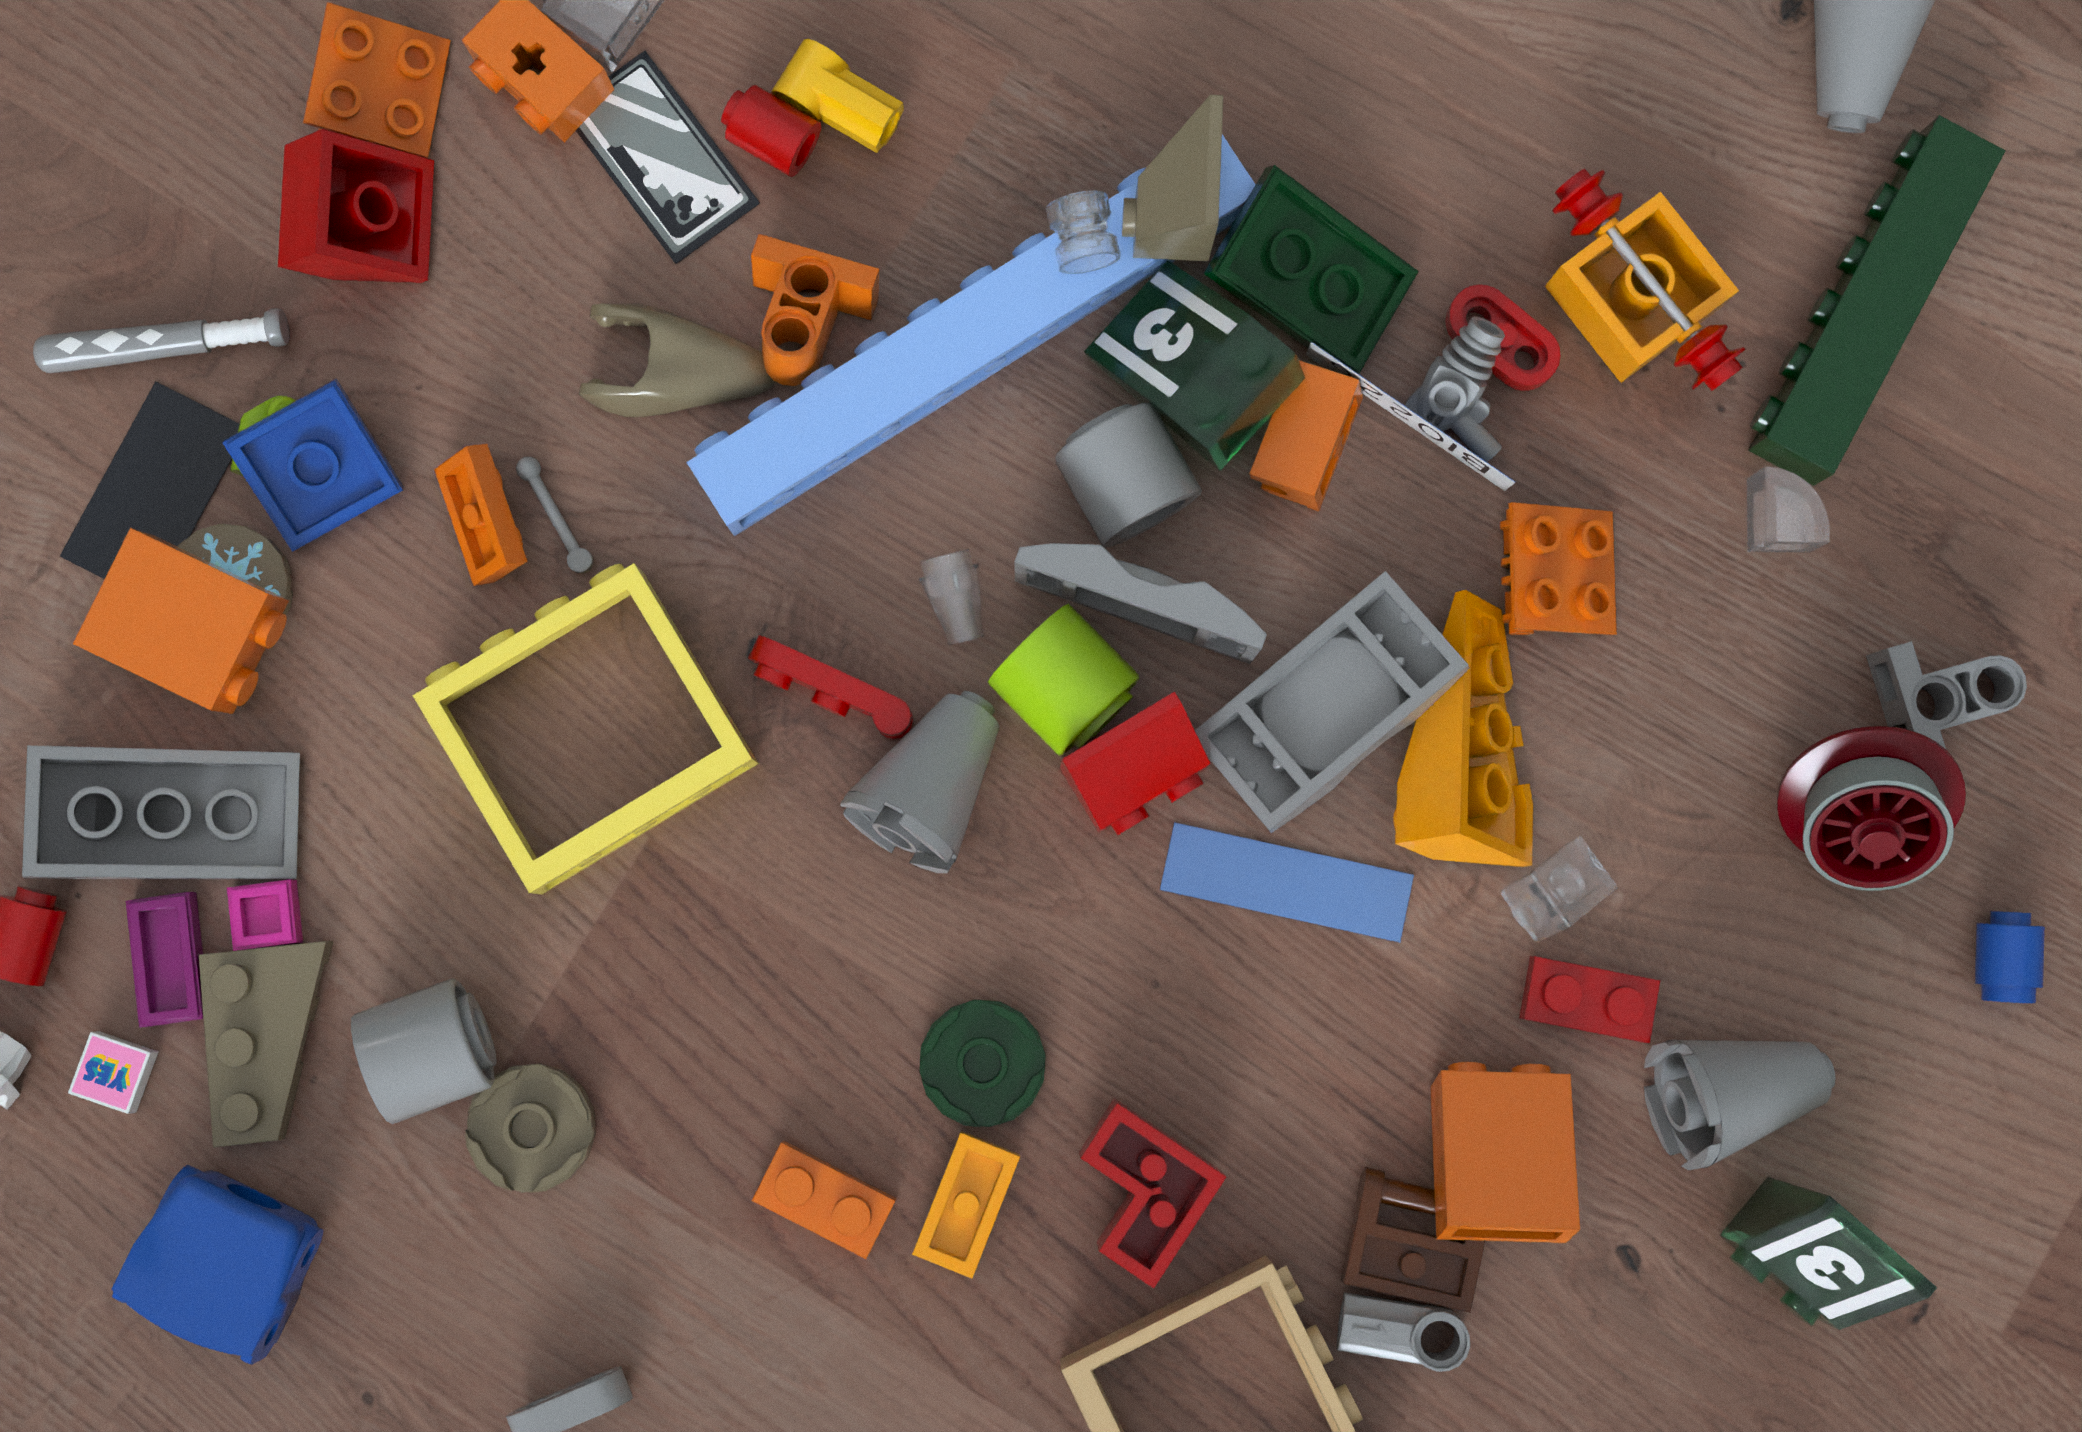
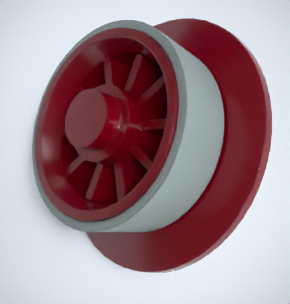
M1867 726L1830 735L1802 752L1792 762L1782 777L1777 794V810L1781 826L1787 837L1797 848L1806 854L1810 864L1823 877L1851 889L1881 891L1913 883L1929 874L1943 861L1952 845L1954 828L1964 810L1966 789L1958 763L1936 741L1920 733L1903 728Z

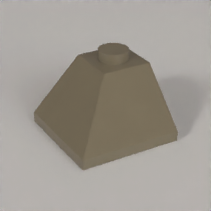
M1223 95L1208 96L1139 175L1135 198L1123 199L1122 237H1134L1133 258L1209 261L1219 221Z

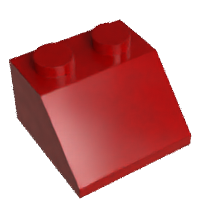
M325 129L318 130L284 146L278 267L341 281L412 283L428 281L434 160Z
M1174 691L1061 760L1060 770L1098 833L1112 826L1118 836L1150 817L1144 807L1149 802L1166 793L1171 803L1203 785L1204 782L1198 773L1206 769L1211 763L1181 701Z

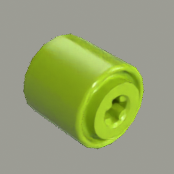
M1068 603L1036 628L992 674L988 684L1057 755L1061 756L1074 745L1078 749L1086 745L1131 701L1133 695L1129 691L1137 684L1139 674Z

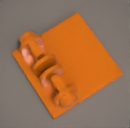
M327 2L303 123L317 127L318 130L325 129L428 158L451 40Z
M1516 502L1508 503L1509 509H1506V520L1500 522V530H1503L1504 555H1510V557L1501 559V567L1510 568V576L1501 578V585L1511 587V591L1505 592V614L1502 615V622L1509 623V634L1530 635L1534 634V630L1617 635L1613 511Z

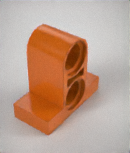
M762 234L758 235L751 253L753 286L774 292L762 324L761 332L765 370L772 380L782 385H800L807 376L819 368L839 311L872 320L879 300V268ZM813 289L822 294L816 297H803L798 293L802 290ZM789 341L798 342L803 345L801 349L795 351H784L778 348L782 343Z

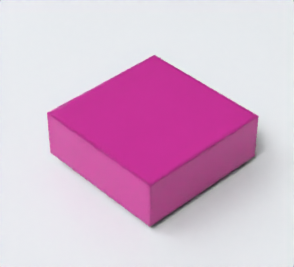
M289 879L227 888L233 951L303 943L297 880Z

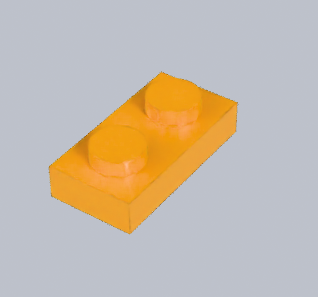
M961 1131L912 1255L972 1279L1019 1162L1020 1154Z

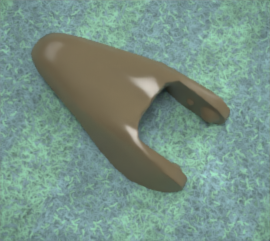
M601 303L592 305L590 308V318L596 320L602 327L608 328L617 324L635 327L647 326L649 330L650 348L647 369L643 377L633 387L605 384L601 379H592L587 383H581L579 395L606 412L623 417L663 415L697 406L756 396L772 388L775 383L766 373L763 352L725 333L661 308L640 303Z

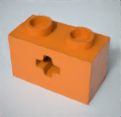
M500 0L462 39V42L474 59V62L469 66L471 72L493 93L497 94L504 88L519 102L515 105L514 110L540 135L549 128L565 143L576 129L615 90L604 67L529 0ZM533 65L539 70H544L537 75L534 71L527 69Z

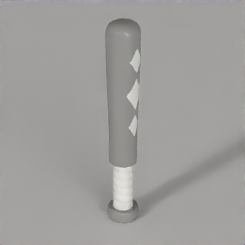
M273 308L265 311L262 318L255 317L252 319L232 320L230 322L222 321L209 324L203 319L169 324L44 335L35 341L33 356L40 370L46 373H60L173 356L207 353L217 346L224 347L239 343L247 344L248 342L268 341L273 347H282L289 343L290 331L284 311L279 308Z

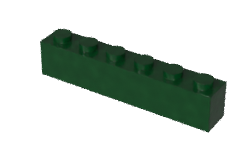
M1940 115L1921 132L1912 129L1906 135L1892 159V163L1900 166L1891 184L1883 182L1879 186L1865 209L1864 215L1872 219L1862 237L1858 235L1853 236L1837 261L1836 268L1841 270L1843 274L1835 289L1826 288L1810 311L1807 321L1815 325L1805 344L1798 341L1793 346L1779 370V375L1786 378L1777 397L1769 395L1756 412L1750 428L1757 431V434L1748 451L1813 486L1835 473L2006 150Z

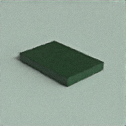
M1276 165L1265 168L1203 274L1305 347L1309 348L1310 343L1313 342L1359 374L1419 271Z

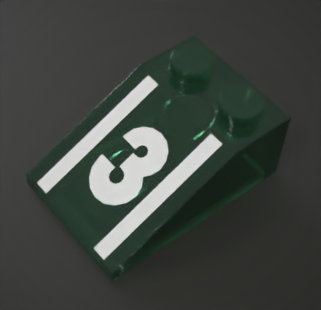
M1168 260L1084 351L1088 358L1140 403H1150L1169 428L1219 471L1222 470L1305 379L1299 359L1294 351L1248 313Z
M1767 1177L1720 1234L1724 1240L1736 1249L1730 1256V1259L1759 1283H1762L1768 1276L1786 1292L1779 1301L1811 1327L1818 1319L1841 1330L1928 1299L1937 1289L1931 1281L1831 1196Z

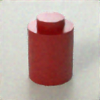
M757 85L751 86L745 93L737 90L727 102L721 117V122L727 126L725 132L727 141L789 177H794L806 164L821 132V122Z
M22 886L17 887L15 897L0 895L1 980L30 986L45 985L67 913L66 910L55 907L57 895Z

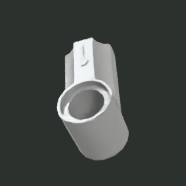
M1344 1292L1339 1314L1336 1349L1338 1351L1422 1364L1428 1369L1442 1372L1459 1367L1467 1358L1470 1349V1335L1465 1324L1450 1308L1434 1304L1421 1305ZM1435 1321H1444L1451 1324L1454 1328V1339L1446 1350L1432 1353L1421 1346V1335L1428 1324Z

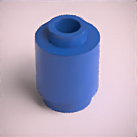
M1990 911V924L1976 923L1975 984H1981V1000L2036 1003V988H2043L2045 927L2031 926V913Z

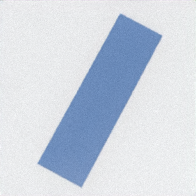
M1174 822L1160 890L1400 943L1414 875Z

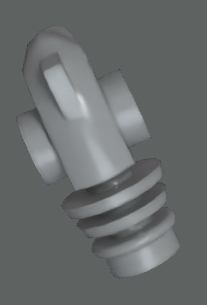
M1472 317L1467 326L1460 328V336L1455 337L1451 344L1442 350L1443 356L1436 357L1422 385L1408 398L1405 406L1442 432L1451 428L1474 454L1488 462L1501 450L1502 445L1481 424L1489 415L1491 407L1490 403L1481 396L1487 387L1486 380L1491 377L1492 367L1496 361L1495 355L1501 353L1500 344L1505 334L1492 322L1480 317Z

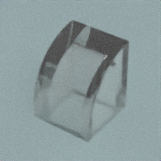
M1770 466L1763 467L1747 478L1748 552L1810 553L1830 543L1829 520L1825 506L1817 492L1804 479L1790 471Z

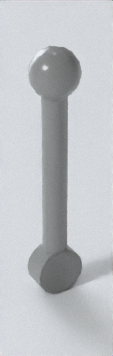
M533 457L521 458L516 465L517 475L530 483L569 552L567 556L568 566L576 573L583 574L588 572L593 566V556L588 550L580 548L539 476L541 472L540 463Z

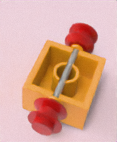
M1586 168L1582 169L1556 190L1555 194L1560 199V202L1552 212L1557 214L1569 211L1576 221L1570 231L1571 236H1586L1598 230L1594 234L1597 239L1561 265L1545 285V288L1620 383L1678 341L1681 344L1687 339L1688 341L1677 351L1674 366L1680 367L1690 364L1698 374L1691 388L1694 390L1704 382L1712 392L1743 368L1736 357L1746 349L1744 347L1732 350L1727 348L1722 341L1728 328L1726 324L1709 325L1699 333L1698 330L1702 327L1701 323L1718 311L1739 291L1661 191L1619 222L1614 216L1620 209L1623 198L1622 192L1606 195L1600 187L1606 172L1601 170L1591 176Z

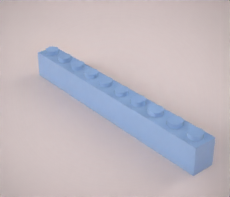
M1223 134L1221 144L1219 221L1216 235L1233 224L1256 185ZM1146 167L1137 170L1125 178L1117 187L1119 193L1102 204L1098 205L1096 200H1091L1076 208L1066 217V226L1046 238L1044 233H1038L1023 241L1012 252L1014 258L996 270H993L988 265L970 274L960 284L962 291L943 303L938 298L923 303L907 317L909 324L888 336L885 331L870 336L854 350L856 357L835 369L832 364L817 369L802 381L801 386L803 390L782 402L777 397L764 402L749 414L748 419L750 423L729 435L727 431H720L702 441L694 450L697 456L686 463L734 536L741 533L1174 262L1175 260L1133 258L1134 237H1122L1123 199L1135 198L1138 177Z

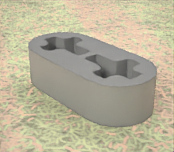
M619 1366L528 1403L506 1415L512 1432H562L625 1404L633 1398L622 1367Z

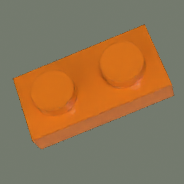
M488 444L466 446L435 468L434 471L473 586L495 583L526 563L527 558L523 549L522 536L515 526L503 491L502 478L495 467Z
M783 1140L751 1201L867 1259L897 1198Z

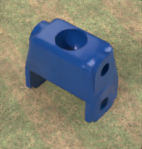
M186 1165L172 1180L153 1218L133 1244L111 1289L113 1291L112 1298L126 1303L138 1314L173 1335L205 1348L241 1356L240 1360L253 1365L264 1359L273 1345L277 1343L298 1301L305 1275L319 1248L324 1229L319 1228L311 1216L220 1172L213 1170L203 1172L193 1166Z

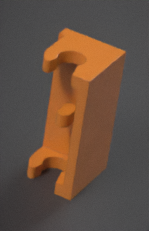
M1297 359L1293 360L1249 473L1251 479L1262 483L1260 489L1305 505L1307 508L1320 511L1363 399L1360 380Z

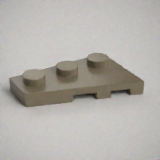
M333 941L199 955L213 1148L285 1139L304 1064L301 1061L310 1021L315 1019L320 998L316 996L324 963L329 962Z

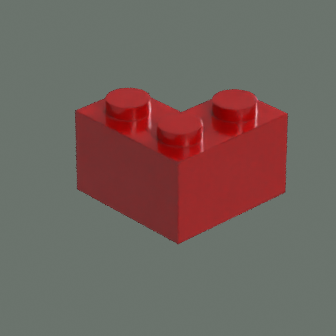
M1114 1098L1079 1150L1082 1160L1129 1191L1097 1240L1099 1252L1152 1288H1155L1227 1177L1219 1168Z

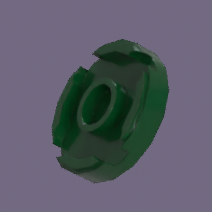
M974 999L951 1007L932 1023L921 1045L919 1072L927 1097L943 1115L964 1126L992 1127L1014 1120L1033 1104L1044 1082L1046 1055L1038 1031L1022 1012L1001 1001Z

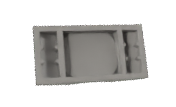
M1050 543L1019 547L1014 561L1015 582L1248 664L1262 650L1267 636L1244 610L1207 582L1182 583L1152 569L1116 560L1102 545Z
M1385 571L1198 727L1195 732L1208 758L1272 833L1332 791L1364 758L1382 743L1415 722L1470 667Z

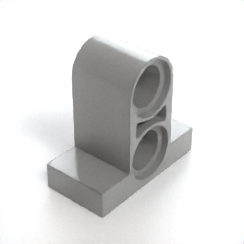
M1912 641L1866 656L1887 725L1925 735L1945 749L1940 730L2006 712L2021 702L2027 688L2026 676L2020 665L2011 658L2001 655L1988 656L1924 675L1922 674ZM1981 672L1985 673L1994 684L1995 692L1990 702L1985 700L1977 689V679ZM1920 689L1926 690L1934 700L1935 711L1931 719L1924 717L1917 708L1916 698Z

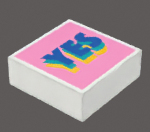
M100 1031L90 1032L68 1094L127 1114L136 1113L159 1051Z

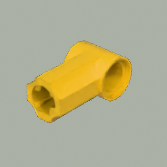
M804 39L771 91V94L812 118L823 121L875 153H878L888 143L904 111L903 102L850 72L848 64L840 56L826 46L811 39Z

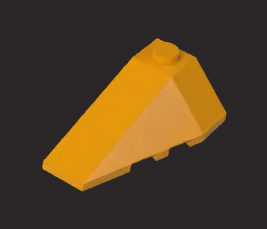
M1467 590L1455 592L1442 635L1468 663L1470 668L1416 720L1397 782V804L1393 815L1396 831L1395 844L1432 860L1515 867L1532 866L1533 801L1530 783L1519 785L1513 748L1524 745L1521 727L1512 726L1504 693L1508 692L1513 685V677L1505 628L1502 622V610Z

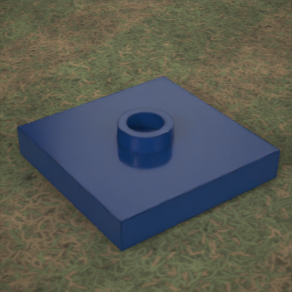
M337 378L222 442L292 552L404 489L401 481Z

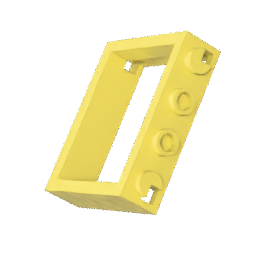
M634 563L627 568H624L622 564H615L604 569L589 581L592 589L571 601L567 596H563L547 603L534 614L537 619L535 623L518 633H515L513 629H507L490 637L479 647L483 654L463 666H460L458 662H452L440 667L425 678L427 687L412 695L526 889L532 894L542 895L759 764L646 575ZM631 595L722 747L537 858L447 705Z

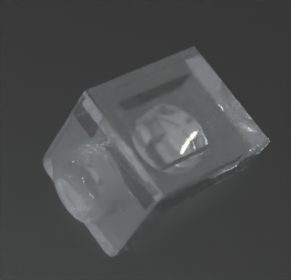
M1579 836L1565 844L1527 875L1501 890V895L1511 908L1517 923L1527 930L1534 941L1540 942L1572 926L1618 889V886L1582 836Z

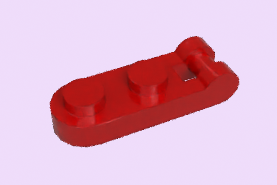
M758 635L748 656L749 660L758 664L753 674L757 678L785 691L789 690L792 681L815 691L811 699L812 703L842 717H846L849 708L873 718L875 726L881 735L887 739H902L913 728V715L906 702L779 642Z

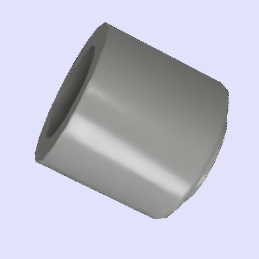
M1141 403L1134 406L1132 404H1125L1094 418L1072 433L1066 439V445L1061 448L1055 457L1056 465L1104 548L1123 543L1160 524L1192 503L1202 492L1201 487L1152 403Z
M454 978L358 1012L351 1017V1034L360 1071L378 1111L391 1124L491 1088L494 1083L493 1066L497 1063L496 1052L485 1016L474 995L470 992L467 993L463 985Z

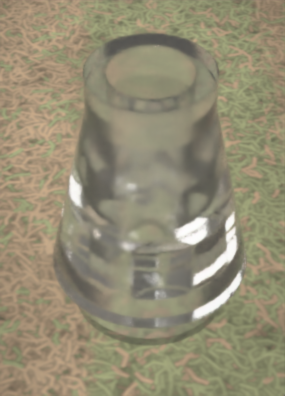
M969 549L920 561L924 576L918 579L945 632L948 645L985 636L981 621L979 563H972Z

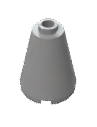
M1814 0L1817 114L1829 118L1828 129L1847 133H1864L1867 123H1878L1881 121L1935 0Z
M963 691L960 696L946 694L846 793L840 804L841 807H846L843 812L845 818L862 834L890 853L897 846L905 851L915 853L909 863L931 872L948 873L957 860L1000 728L999 723L992 716L995 712L994 707L987 700L970 691Z
M1668 1040L1652 1045L1645 1057L1644 1068L1655 1066V1084L1644 1087L1645 1102L1652 1126L1663 1148L1670 1156L1681 1153L1688 1160L1681 1165L1687 1170L1707 1168L1826 1104L1831 1096V1090L1836 1080L1835 1070L1829 1057L1825 1053L1820 1052L1810 1042Z

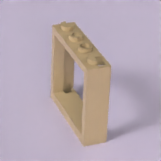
M1266 1255L1060 1359L1061 1371L1090 1431L1124 1432L1094 1370L1260 1286L1331 1431L1355 1432L1353 1425L1363 1420L1346 1384L1344 1383L1334 1388L1323 1365L1334 1359L1317 1325L1315 1324L1307 1329L1304 1328L1294 1308V1305L1304 1301V1298L1287 1265L1276 1270Z

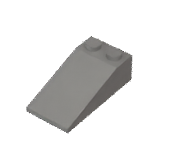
M27 745L22 877L24 879H296L300 753Z

